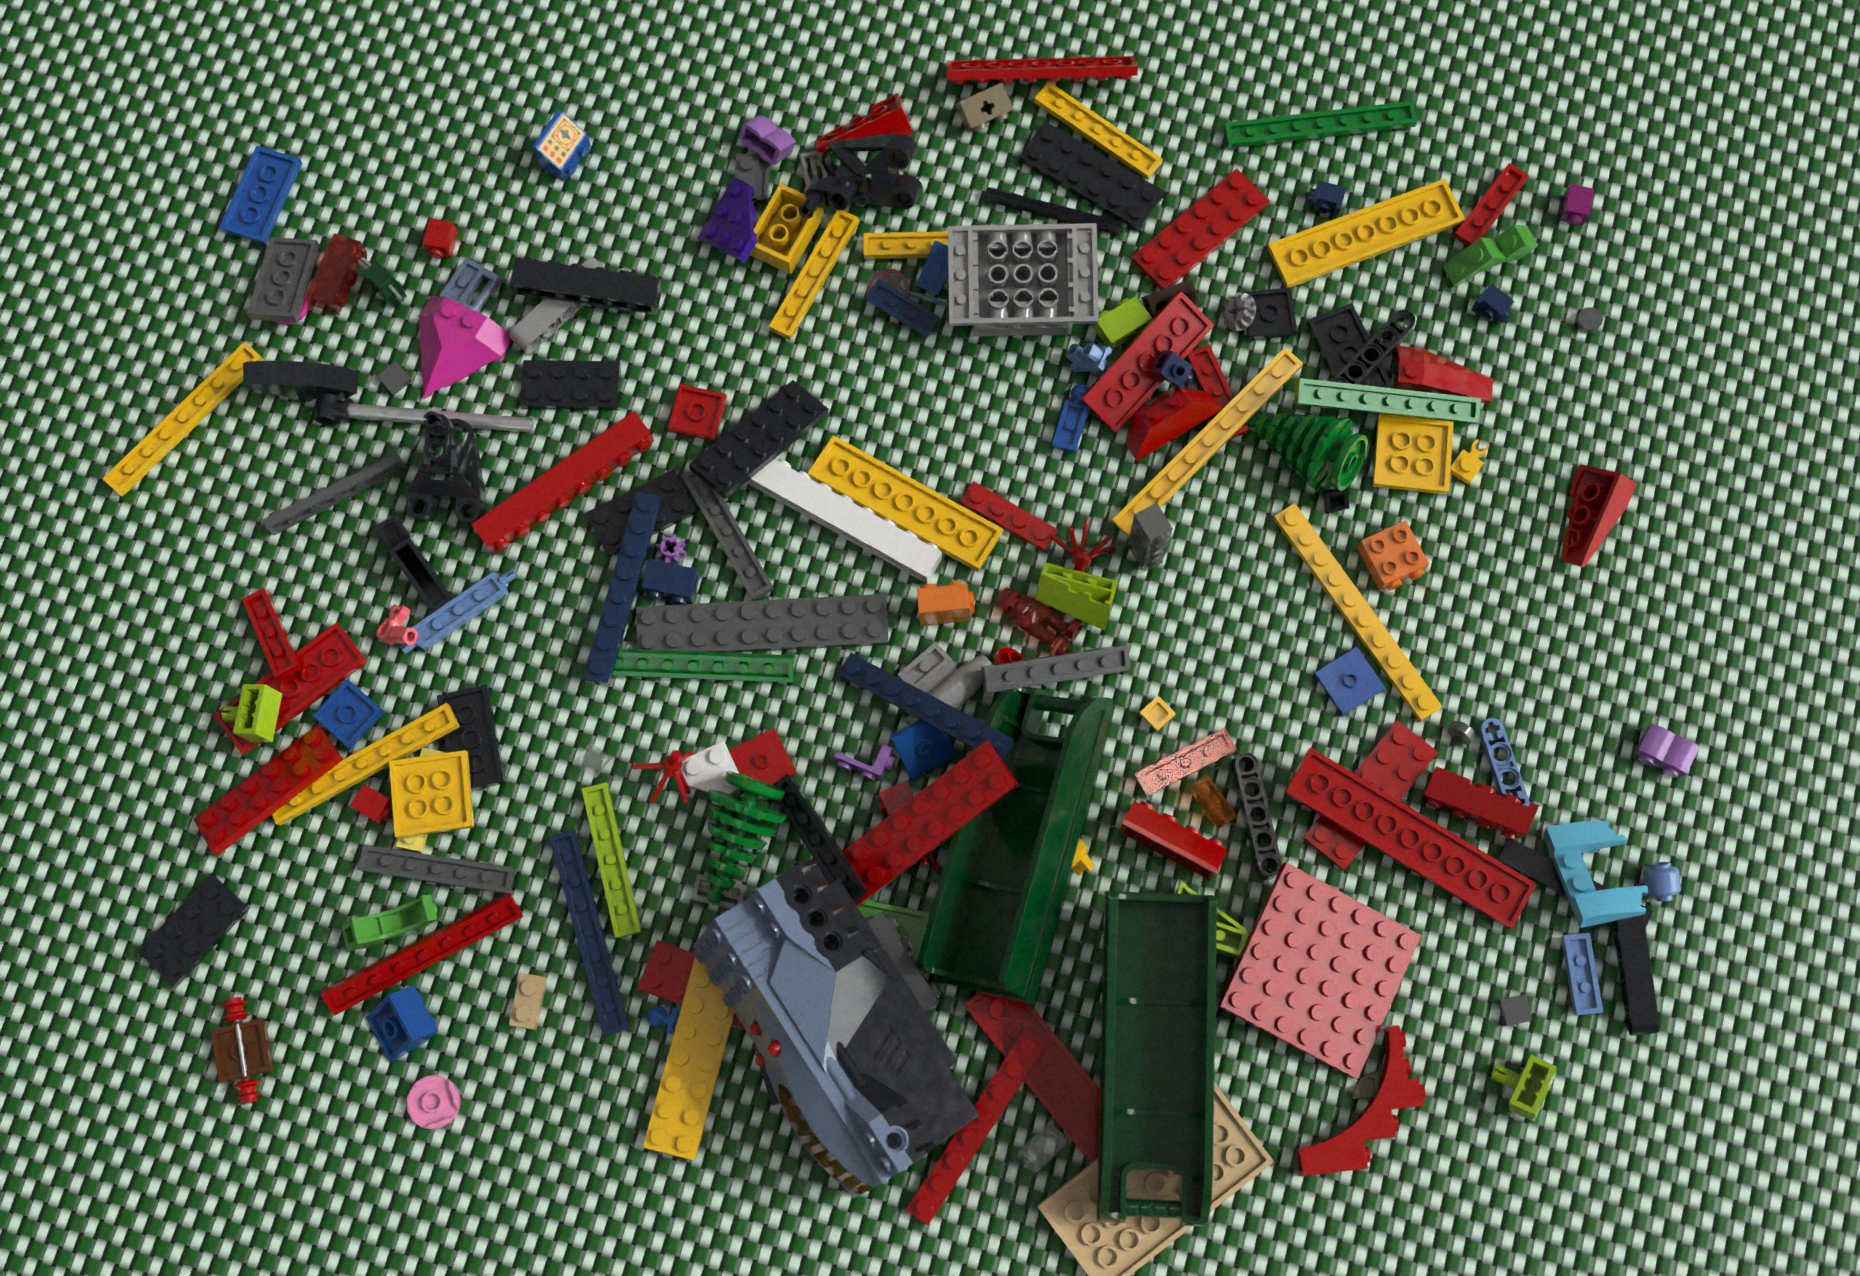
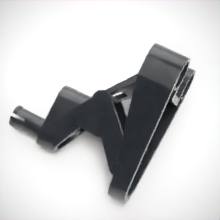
M893 133L831 142L821 156L822 165L831 177L818 179L811 184L805 195L806 200L799 207L800 215L804 218L808 215V219H810L818 207L844 210L848 204L854 203L859 205L870 203L904 210L912 208L922 193L923 186L917 178L899 174V169L906 168L918 150L916 141L910 136ZM854 151L880 152L867 165H864ZM830 152L842 162L840 166H837L832 161ZM871 174V179L867 178L865 175Z
M429 411L423 417L427 419L423 420L426 425L423 460L408 490L406 510L416 520L429 522L436 516L438 499L456 501V517L461 522L472 527V523L486 514L487 507L477 435L473 427L464 420L457 418L448 419L443 414ZM453 426H462L467 429L469 434L464 447L455 445ZM439 447H443L442 455L436 457ZM471 461L475 491L464 478ZM430 473L454 475V481L431 479ZM421 503H425V511L421 514H418V506ZM470 507H474V515L470 518H466L465 513L467 509Z

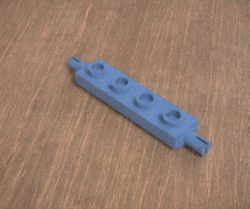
M513 568L501 576L495 572L490 573L412 628L419 635L415 644L399 645L405 654L416 646L425 651L509 594L506 584L518 577Z

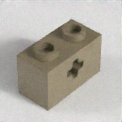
M1003 83L955 104L966 130L968 131L973 128L975 132L988 127L986 122L995 119L997 123L1008 118V112L1013 110ZM989 105L990 110L982 113L980 108Z

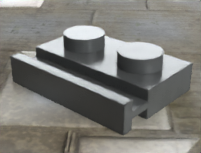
M736 154L734 177L750 184L754 188L752 202L764 201L768 203L771 164L757 154Z

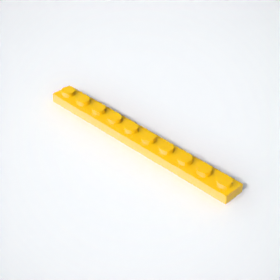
M1285 347L1112 519V522L1129 538L1134 515L1155 503H1158L1161 508L1303 366V362Z
M1294 503L1276 514L1273 520L1418 721L1421 722L1442 708L1440 702L1297 505Z

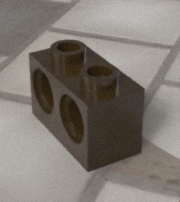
M1192 279L1141 297L1145 309L1152 318L1158 314L1155 308L1156 304L1161 302L1166 305L1178 291H1182L1197 308L1201 307Z

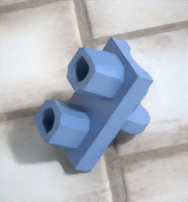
M1088 343L1084 347L1072 344L1066 357L1072 361L1070 366L1072 371H1090L1093 375L1098 376L1102 375L1109 367L1106 357L1111 354L1112 349L1109 346H1097L1094 343Z

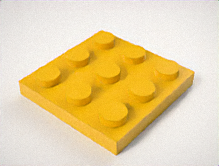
M1379 414L1377 417L1372 487L1447 495L1450 485L1454 422Z
M466 750L389 761L394 834L396 838L474 828L469 758Z

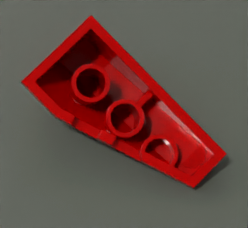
M899 93L871 106L872 112L865 116L858 114L853 117L846 128L838 126L815 140L817 152H824L831 142L893 133L910 136V134L914 133L912 124Z
M1398 346L1395 351L1393 389L1481 398L1482 403L1492 402L1493 378L1422 348Z
M1580 464L1570 487L1572 502L1571 509L1567 510L1569 525L1568 530L1564 533L1562 562L1582 568L1586 566L1627 508L1637 485L1635 482L1622 473Z

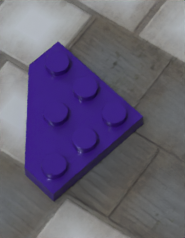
M734 177L727 186L719 203L715 206L708 221L702 227L697 239L745 263L757 243V234L754 233L753 224L756 223L755 207L752 205L754 188L750 184Z

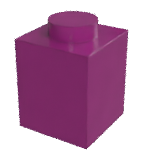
M1570 184L1563 195L1559 221L1567 222L1570 225H1584L1591 212L1594 188Z

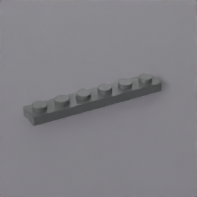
M398 453L385 455L379 462L363 466L357 473L341 477L335 484L327 488L317 489L313 495L305 499L295 500L291 506L270 513L262 521L266 529L275 536L408 468Z
M692 471L681 475L751 600L755 601L773 591L772 583L724 499Z
M1125 644L981 666L983 688L986 693L1131 670L1129 648Z
M363 845L358 870L361 872L503 894L512 892L516 869L512 867Z

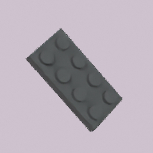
M270 237L247 311L249 319L282 322L298 321L320 247L317 240Z

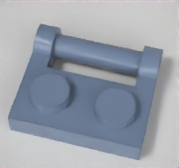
M466 257L439 296L447 297L480 313V310L495 288L501 286L503 279ZM484 278L487 279L488 283L474 303L469 305L467 303L482 280Z

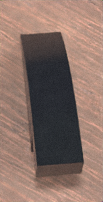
M250 361L243 363V387L308 403L316 399L320 393H329L347 399L357 393V370L312 362Z
M396 513L374 526V529L388 547L389 553L432 613L453 599Z

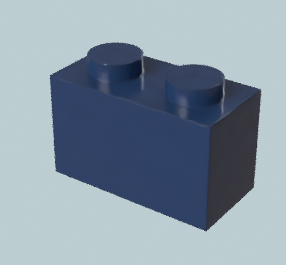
M649 559L642 589L647 594V597L654 600L667 598L671 599L672 603L678 605L693 604L701 576L698 569Z

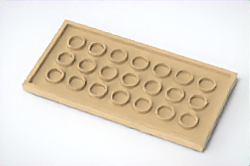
M1215 1082L1213 1183L1210 1212L1274 1162ZM1097 1158L1040 1202L1037 1207L1088 1276H1130L1192 1226H1180L1178 1218L1126 1216L1125 1223L1097 1222ZM1131 1169L1127 1173L1126 1198L1179 1201V1174L1175 1170Z

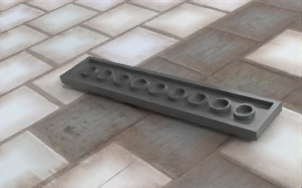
M886 594L636 607L637 649L739 653L889 645Z

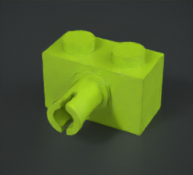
M243 684L239 706H224L222 710L230 711V713H222V718L225 722L235 721L233 734L250 742H273L282 693L265 684Z
M1531 1055L1523 1073L1518 1074L1497 1063L1496 1070L1493 1071L1491 1079L1513 1088L1514 1093L1509 1102V1110L1535 1122L1555 1078L1557 1066Z

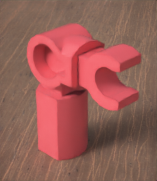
M394 604L390 609L389 618H386L377 629L376 636L389 645H394L395 643L414 645L419 636L418 632L414 628L401 625L409 616L410 609L404 605L399 607Z

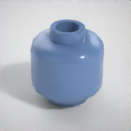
M1671 862L1651 863L1649 868L1643 872L1644 884L1648 887V895L1656 897V901L1673 900L1672 895H1676L1681 891L1679 870L1671 866Z

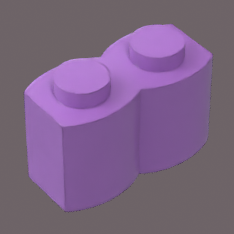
M761 115L743 124L738 137L744 146L750 150L757 151L760 157L770 164H777L790 156L796 143L795 139L788 132L778 129L770 119Z
M1651 723L1646 727L1634 754L1639 757L1638 760L1649 766L1658 765L1663 769L1664 774L1677 778L1678 776L1683 777L1688 773L1699 746L1661 726Z

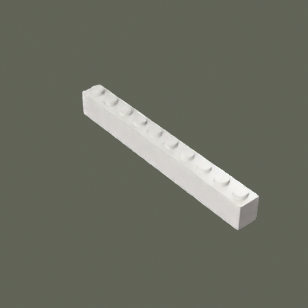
M778 459V461L772 460L746 482L928 584L942 561V552L934 543H925L919 540L914 532L899 529L892 520L888 518L881 519L876 516L871 508L867 506L860 507L854 504L853 499L849 496L836 494L826 483L818 484L812 480L809 474L801 470L797 472L791 469V465L782 459Z

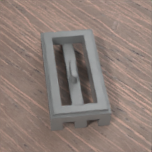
M815 150L799 154L806 190L811 186L805 162L806 158L810 160L814 181L819 179L814 160L816 156L819 157L823 178L828 177L827 171L821 162L823 152Z
M697 874L691 900L731 909L745 901L748 886L738 883L732 889L741 890L739 895L723 892V897L738 900L737 904L725 901L715 904L710 902L707 897L699 896V891L708 893L711 888L700 886L701 881L710 882L707 880V876Z

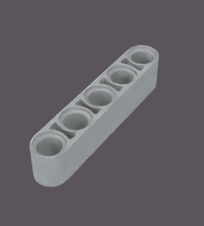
M594 257L587 259L582 264L586 268H605ZM543 299L512 328L509 338L526 354H530L585 304Z

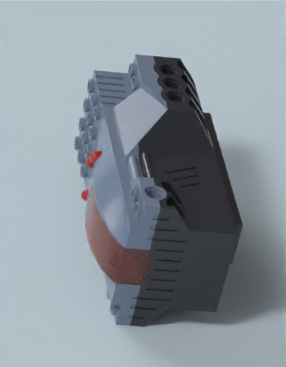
M809 860L800 863L757 889L750 898L716 917L693 945L696 959L701 964L704 963L708 968L710 981L714 986H718L724 994L722 995L724 1003L729 1009L734 1010L756 1045L758 1052H760L756 1056L755 1062L760 1067L765 1066L782 1110L796 1135L816 1161L833 1179L844 1186L852 1199L900 1173L926 1155L939 1143L980 1116L949 1069L958 1061L841 881L838 879L829 884L815 861Z

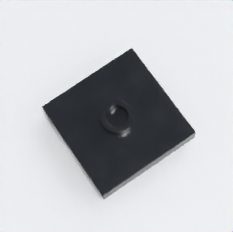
M1291 287L1242 292L1252 296L1256 304L1255 317L1246 328L1248 340L1297 335Z

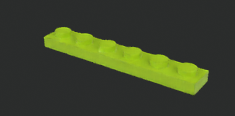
M605 782L582 788L615 938L619 939L642 933L608 783Z

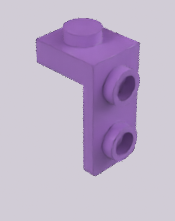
M885 744L882 745L873 767L838 752H835L833 756L834 760L838 762L837 766L846 771L855 769L861 772L860 776L874 781L875 778L882 780L886 769L891 770L896 758L893 756V748Z

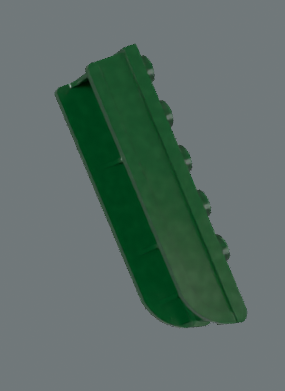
M1031 687L1007 689L996 699L986 717L985 724L1014 740L1003 762L1019 785L953 834L918 955L917 968L938 976L937 981L944 985L1030 1005L1035 1004L1114 711L1113 699L1092 695H1081L1080 700L1048 696L1046 690ZM1044 711L1074 715L1067 728L1065 738L1038 734Z
M1104 892L1097 1222L1125 1223L1126 1216L1178 1218L1180 1226H1208L1213 1183L1217 896ZM1131 1169L1177 1171L1179 1174V1201L1126 1198L1127 1173Z

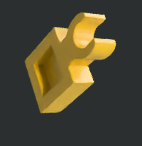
M1478 439L1472 443L1470 453L1464 449L1461 451L1450 470L1452 475L1468 485L1484 464L1478 458L1483 457L1489 448L1486 446L1483 451H1478L1475 447L1479 441Z

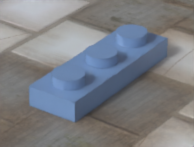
M1590 933L1561 936L1574 1016L1603 1013Z

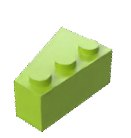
M1045 562L1035 600L1105 631L1118 581Z
M1180 881L1175 893L1199 895L1183 881ZM1217 909L1216 953L1238 960L1245 946L1249 931L1223 911Z

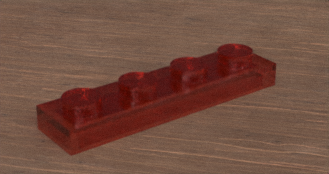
M1223 728L1136 772L1134 777L1147 798L1235 753L1237 748L1226 728Z

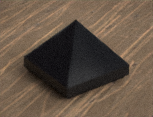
M1349 487L1343 491L1336 488L1323 491L1325 513L1349 509Z

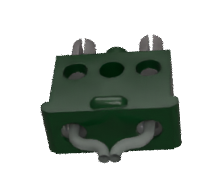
M364 257L361 260L359 259L358 264L365 269L363 272L364 276L385 301L393 308L400 302H404V298L407 295L402 289V284L377 261L371 264Z

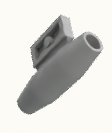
M934 642L897 675L903 681L957 709L974 695L983 684L981 666L993 664L985 655L980 654L955 670L952 658ZM909 715L905 721L910 725L920 719Z

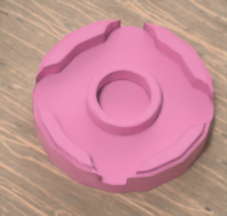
M437 1075L423 1077L415 1082L407 1096V1112L411 1120L423 1128H443L451 1123L459 1112L461 1105L460 1092L456 1085L446 1077Z

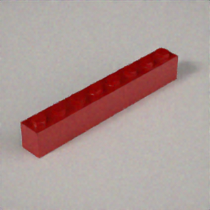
M633 411L471 525L492 554L502 552L509 547L510 542L527 535L530 532V528L537 523L541 524L547 521L551 516L550 514L557 509L567 507L577 495L587 493L597 481L607 479L617 467L627 465L637 453L647 451L652 443L655 442L654 438L636 412Z

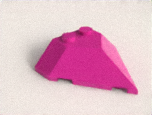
M430 297L419 315L424 399L433 395L432 392L444 386L447 388L481 370L480 367L492 361L495 363L502 359L513 342L509 338V333L487 316L447 297Z

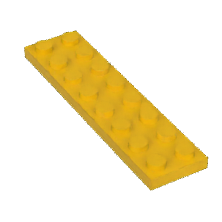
M1442 179L1271 242L1267 248L1285 287L1290 288L1461 225L1465 218L1446 179Z
M834 435L807 473L813 481L819 484L826 483L838 495L845 494L852 498L856 505L871 508L876 516L883 520L884 518L892 520L903 531L910 530L914 532L918 539L925 543H934L941 552L977 572L985 563L1004 531L1003 528Z
M696 957L643 1144V1148L696 1161L735 1015L734 1010L729 1009L722 998L724 994L718 986H714L710 981L708 968L704 963L701 964Z

